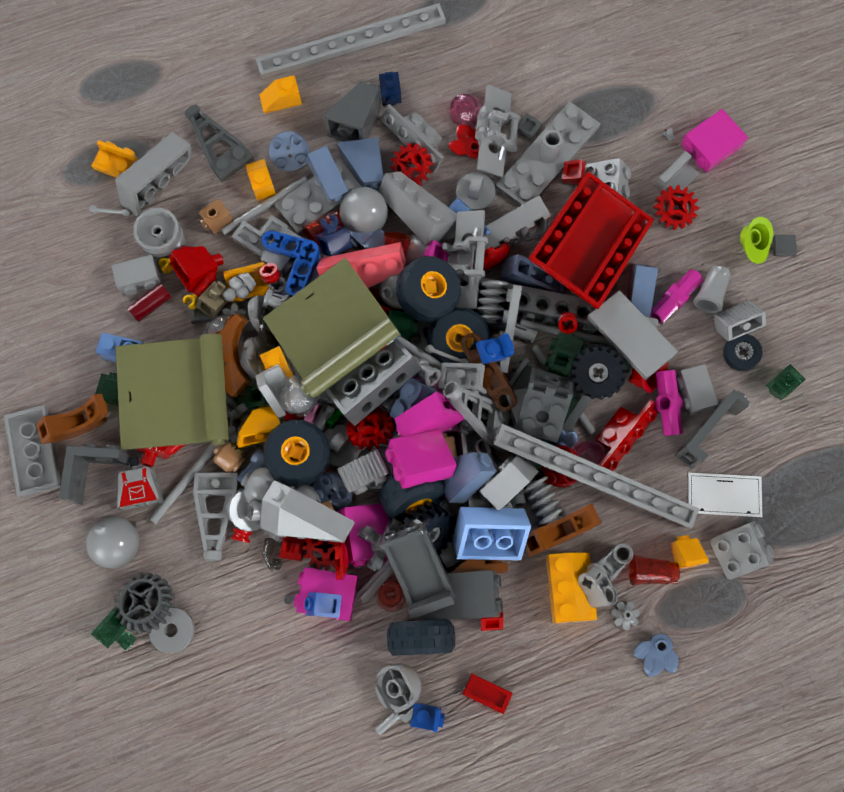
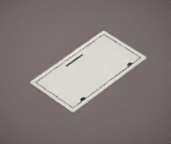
M688 473L689 504L699 508L698 514L762 517V477Z

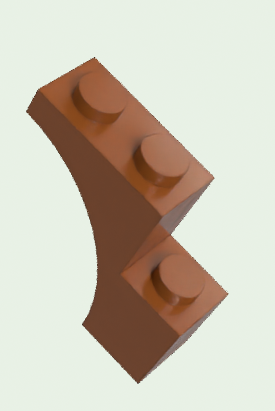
M236 313L227 318L224 323L225 327L221 331L215 333L222 335L223 360L227 363L226 365L224 364L225 390L232 397L240 396L252 382L240 364L238 353L240 335L248 320L243 315Z

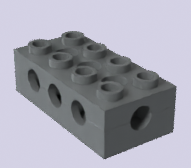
M395 339L325 392L343 415L355 426L422 368L399 340Z

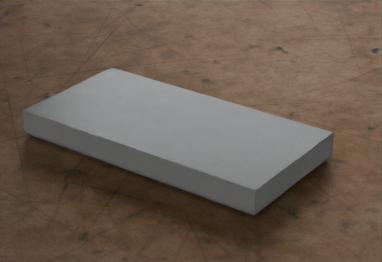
M620 290L587 317L645 380L678 353Z
M42 405L3 415L17 497L21 498L60 488L61 477L55 443L42 444L36 426L44 416H50L48 406Z

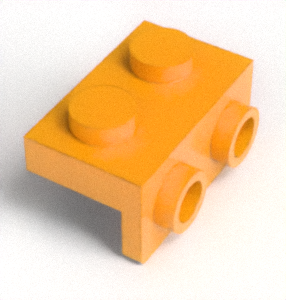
M264 262L224 271V278L228 288H231L229 285L231 278L245 272L256 283L253 291L246 298L241 299L236 295L233 301L242 302L249 297L266 295L269 284L263 281L259 273L261 267L265 265Z

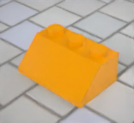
M590 553L548 554L546 556L552 623L597 620L596 608L590 606L583 589L578 583L579 576L582 573H586L587 567L591 564Z

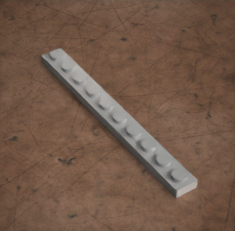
M440 3L262 56L256 58V62L262 79L446 24V18Z
M500 424L492 445L692 529L699 508L504 424Z

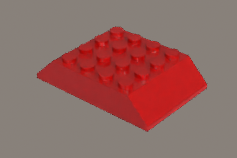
M588 171L537 243L528 260L593 307L599 309L655 219Z

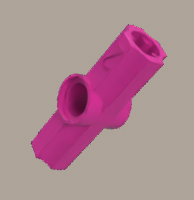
M690 269L677 283H674L662 296L663 298L651 309V318L658 319V323L662 325L676 310H679L691 297L690 295L704 281L702 275L698 271Z
M675 370L657 372L656 379L659 396L656 398L655 405L657 410L661 412L664 436L683 434L680 410L683 408L684 401L678 394Z

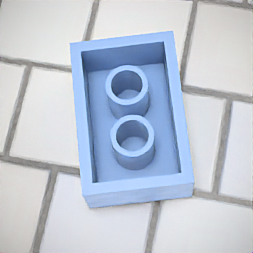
M460 507L452 539L456 558L521 560L531 528L525 509L501 508L498 511L496 508Z

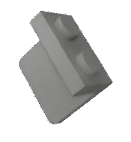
M621 158L586 164L584 176L589 171L626 199L629 197L628 179L631 178V171Z
M755 521L714 537L710 541L727 579L732 580L774 562V552L770 545H766L763 539L765 537L764 531Z

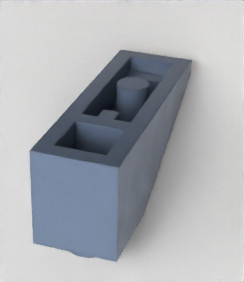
M517 254L504 259L500 279L511 284L564 294L566 286L527 258Z

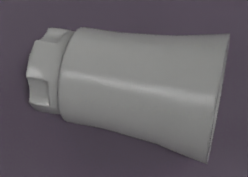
M716 265L711 267L699 293L693 300L694 305L698 309L713 314L722 311L723 300L730 277L727 268Z

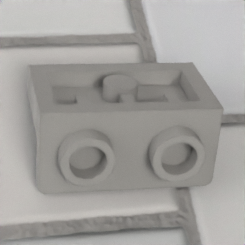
M442 363L439 388L444 390L449 382L455 381L466 390L478 395L486 394L487 390L482 387L485 365L476 363Z

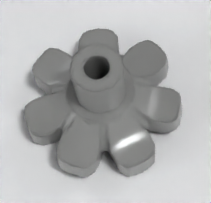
M618 602L616 604L618 610L612 609L611 615L616 617L613 620L614 625L620 626L622 624L623 630H629L630 624L637 626L639 621L635 617L640 615L639 610H633L634 604L632 602H627L626 606L623 602Z

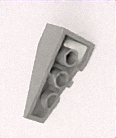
M275 480L262 499L260 527L279 537L314 538L321 541L344 543L355 524L353 520Z

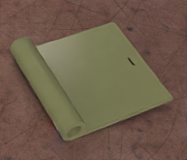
M346 257L263 317L265 323L303 379L302 391L307 397L312 396L313 398L319 396L401 336Z
M205 334L201 335L198 339L115 346L121 450L211 442L212 446L225 445V441L229 440L222 335Z

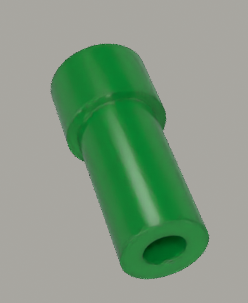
M339 408L335 410L331 418L325 423L330 429L344 417Z

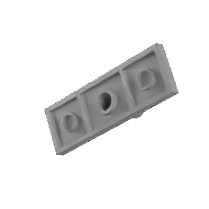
M569 101L496 184V189L518 206L527 203L539 195L541 196L563 171L564 161H571L600 128L601 124Z

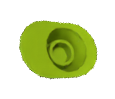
M756 217L742 229L740 242L748 258L753 263H763L767 259L773 239V227L767 218Z

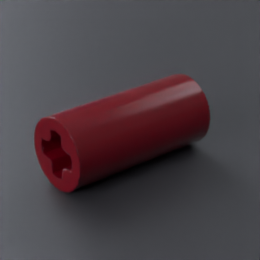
M159 283L128 306L127 309L140 322L172 297L162 284Z

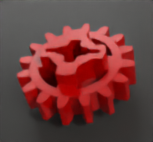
M408 143L407 148L400 146L401 152L395 151L396 158H391L394 165L390 166V169L395 172H401L402 169L404 175L419 186H423L422 180L428 181L429 178L426 175L433 173L429 169L430 166L434 165L433 162L429 161L432 156L427 153L426 148H421L418 144L413 146L411 143ZM406 164H409V165H411V164L413 165V164H414L415 166H417V168H415V167H409V166H407Z
M677 185L673 190L672 186H669L667 192L662 190L660 192L661 196L656 197L655 201L657 204L653 206V209L658 211L654 216H660L661 219L658 223L665 222L666 229L672 225L673 230H676L678 226L682 230L686 227V224L689 226L693 223L692 219L698 216L694 213L699 210V207L695 206L698 199L692 198L694 192L687 193L688 187L680 190V185ZM663 204L666 206V212H664ZM677 205L679 209L674 210L673 207Z
M381 408L369 413L355 426L348 420L349 425L346 426L348 439L352 442L353 446L358 445L360 450L365 446L368 448V451L371 450L372 446L379 449L380 443L387 444L386 438L392 439L391 432H394L392 417H389L387 411L382 413Z
M314 538L303 539L307 546H303L302 550L308 551L304 558H311L310 566L316 563V569L319 570L322 566H324L325 571H329L330 566L335 569V559L332 560V555L335 553V542L319 540L317 543H313ZM325 542H328L329 545L333 546L332 548L328 549L327 553H325L323 549H320L321 546H325ZM313 552L320 553L322 561L317 560Z

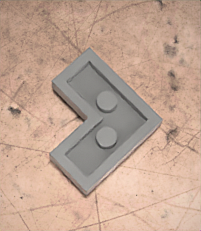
M271 215L260 231L243 221L231 237L234 241L262 257L266 251L261 241L263 234L267 231L280 232L284 226L288 229L289 227ZM274 238L272 241L268 240L269 245L274 241Z

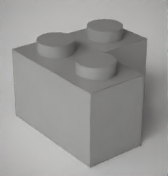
M511 454L498 467L500 472L496 476L492 475L484 483L485 486L480 491L498 511L538 473V470L527 459L518 455L514 457Z

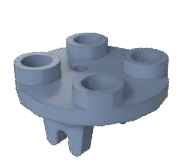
M283 131L271 140L269 156L272 163L279 170L295 171L307 163L305 158L309 154V147L306 140L299 133Z
M325 472L318 480L314 481L312 487L320 495L321 503L330 500L336 512L350 506L352 494L348 493L340 475L333 472Z

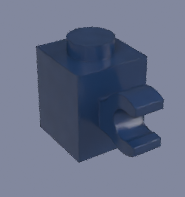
M398 72L379 74L382 105L390 104L394 106L402 103Z
M330 214L331 222L329 225L326 219H320L321 226L325 231L316 235L322 253L327 256H334L353 246L348 229L338 226L337 216Z

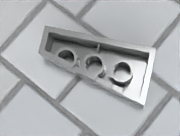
M402 172L384 174L378 192L384 197L387 205L425 245L429 244L431 240L439 242L455 238L457 213Z

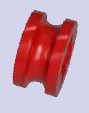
M274 263L263 265L259 271L263 281L267 284L276 282L281 275L277 265Z
M570 312L563 313L559 317L558 327L560 331L566 334L573 333L577 329L578 320L576 315ZM568 320L572 321V324L564 325Z
M233 528L234 535L230 539L250 543L249 536L253 532Z

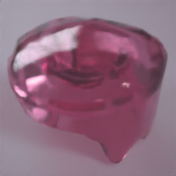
M470 94L456 95L450 103L452 122L459 125L476 124L478 112L483 107L481 100Z
M594 440L583 441L573 449L579 457L597 465L606 456L605 447Z

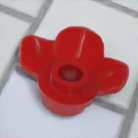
M458 125L456 128L457 139L448 143L450 150L459 156L467 155L472 159H478L479 145L475 138L476 128L472 130L467 125ZM475 146L478 147V149L474 150L471 147Z

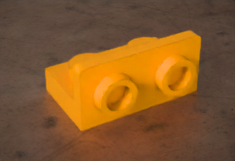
M98 140L97 145L100 149L91 166L94 170L117 178L120 173L129 169L138 159L135 152L129 148L124 147L122 149L110 141L103 142Z

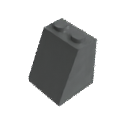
M360 81L324 115L328 137L343 142L368 139L381 110L379 87L372 83Z

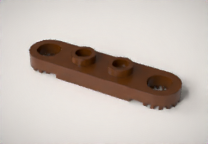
M469 333L461 340L462 350L470 363L482 364L478 349L470 350L467 347V341L469 338H475L477 342L483 341L479 334ZM497 362L483 364L485 365L483 386L489 396H491L495 405L501 411L513 409L517 404V396ZM507 394L511 397L512 402L509 406H504L501 403V395Z

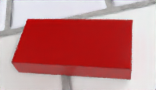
M472 673L462 695L502 714L505 713L513 694Z

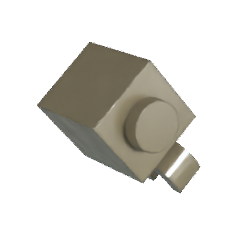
M214 281L198 298L196 307L211 319H214L228 304V301L223 297L226 286L220 281L217 283Z

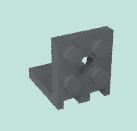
M531 367L528 388L515 430L558 442L573 396L572 378ZM539 411H546L549 417L545 420H540L536 414Z
M84 444V447L67 446L59 499L72 504L82 505L89 463L129 465L128 459L132 457L126 454L125 450H120L118 446L106 445L105 448H97L98 445Z

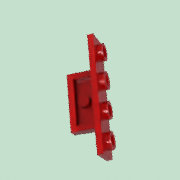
M650 399L638 415L622 407L618 409L595 438L598 444L610 450L599 463V466L611 471L618 467L623 456L630 452L632 445L643 435L646 427L656 419L658 410L654 401Z

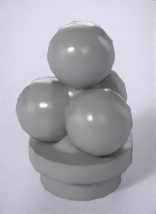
M247 272L244 274L240 273L237 277L230 279L229 285L231 288L223 292V297L227 301H233L236 295L244 299L253 291L256 283Z

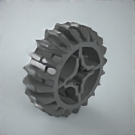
M138 573L137 579L130 577L129 584L123 583L125 587L123 591L117 590L120 598L114 599L119 604L113 608L118 613L115 617L121 621V626L127 627V630L130 632L142 634L143 632L151 633L152 628L159 630L160 622L167 624L164 619L166 615L172 616L169 608L175 607L170 602L175 599V596L171 593L173 589L168 585V581L162 579L158 574L153 576L152 573H146V575ZM151 587L150 589H146L144 592L139 593V591H141L142 589ZM141 598L144 599V601H146L145 604L148 606V608L145 607V605H143L144 602L141 600ZM147 613L151 614L144 619L137 620L139 617H143Z

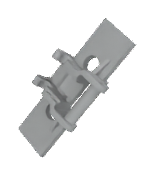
M487 85L484 106L477 115L475 138L479 145L477 170L503 178L506 151L515 152L518 150L516 140L518 123H520L521 117L510 111L512 93ZM510 123L509 140L506 139V134L501 133L502 125L505 126ZM488 146H494L496 153H492Z
M484 210L457 212L454 245L443 243L442 250L449 254L448 263L457 272L460 282L464 276H469V283L466 286L461 285L462 291L457 307L470 310L477 309L479 280L485 276L483 266L485 244L488 243V238L483 237ZM474 249H476L475 270H473Z

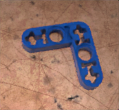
M276 231L264 233L261 241L267 251L296 259L286 284L287 293L292 297L310 284L320 257V249L311 240ZM274 238L277 243L272 242L271 245H269L268 240L272 241V239ZM288 243H296L294 250H286ZM313 248L314 252H310L308 257L306 250L310 251ZM301 266L309 267L308 272L303 275L298 273V269ZM296 278H298V279L300 280V281H299L300 290H296V292L294 293V291L292 290V288H296V287H297V285H298V280H297Z

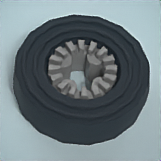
M749 334L727 341L723 349V357L726 363L738 371H747L754 368L760 362L763 355L760 342ZM740 349H745L747 351L745 353V356L739 355L738 352L740 351Z

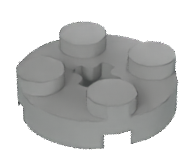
M260 336L250 337L241 342L238 347V353L241 352L242 359L239 360L245 372L253 378L266 370L260 355L271 350Z

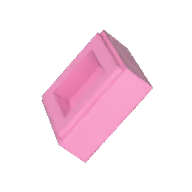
M310 402L304 418L305 421L314 424L321 410L318 402Z

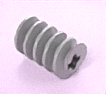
M498 280L484 281L481 285L487 289L480 290V294L485 296V298L478 300L484 306L477 307V311L482 313L481 317L486 323L501 325L496 320L502 319L503 316L498 314L497 311L504 310L499 303L505 302V299L500 297V295L507 293L502 286L508 285V283Z
M547 476L530 483L524 490L525 494L532 493L528 501H535L531 508L533 510L539 509L535 516L537 518L543 517L539 522L541 526L565 517L559 516L563 508H555L559 500H551L555 492L547 491L552 485L543 483L548 478Z

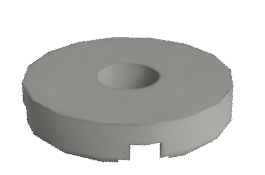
M169 608L172 616L166 615L164 618L167 624L160 622L159 630L152 628L149 637L156 649L165 653H176L185 649L192 641L195 626L193 619L187 612L180 608ZM170 624H175L178 629L173 637L168 636L166 632Z

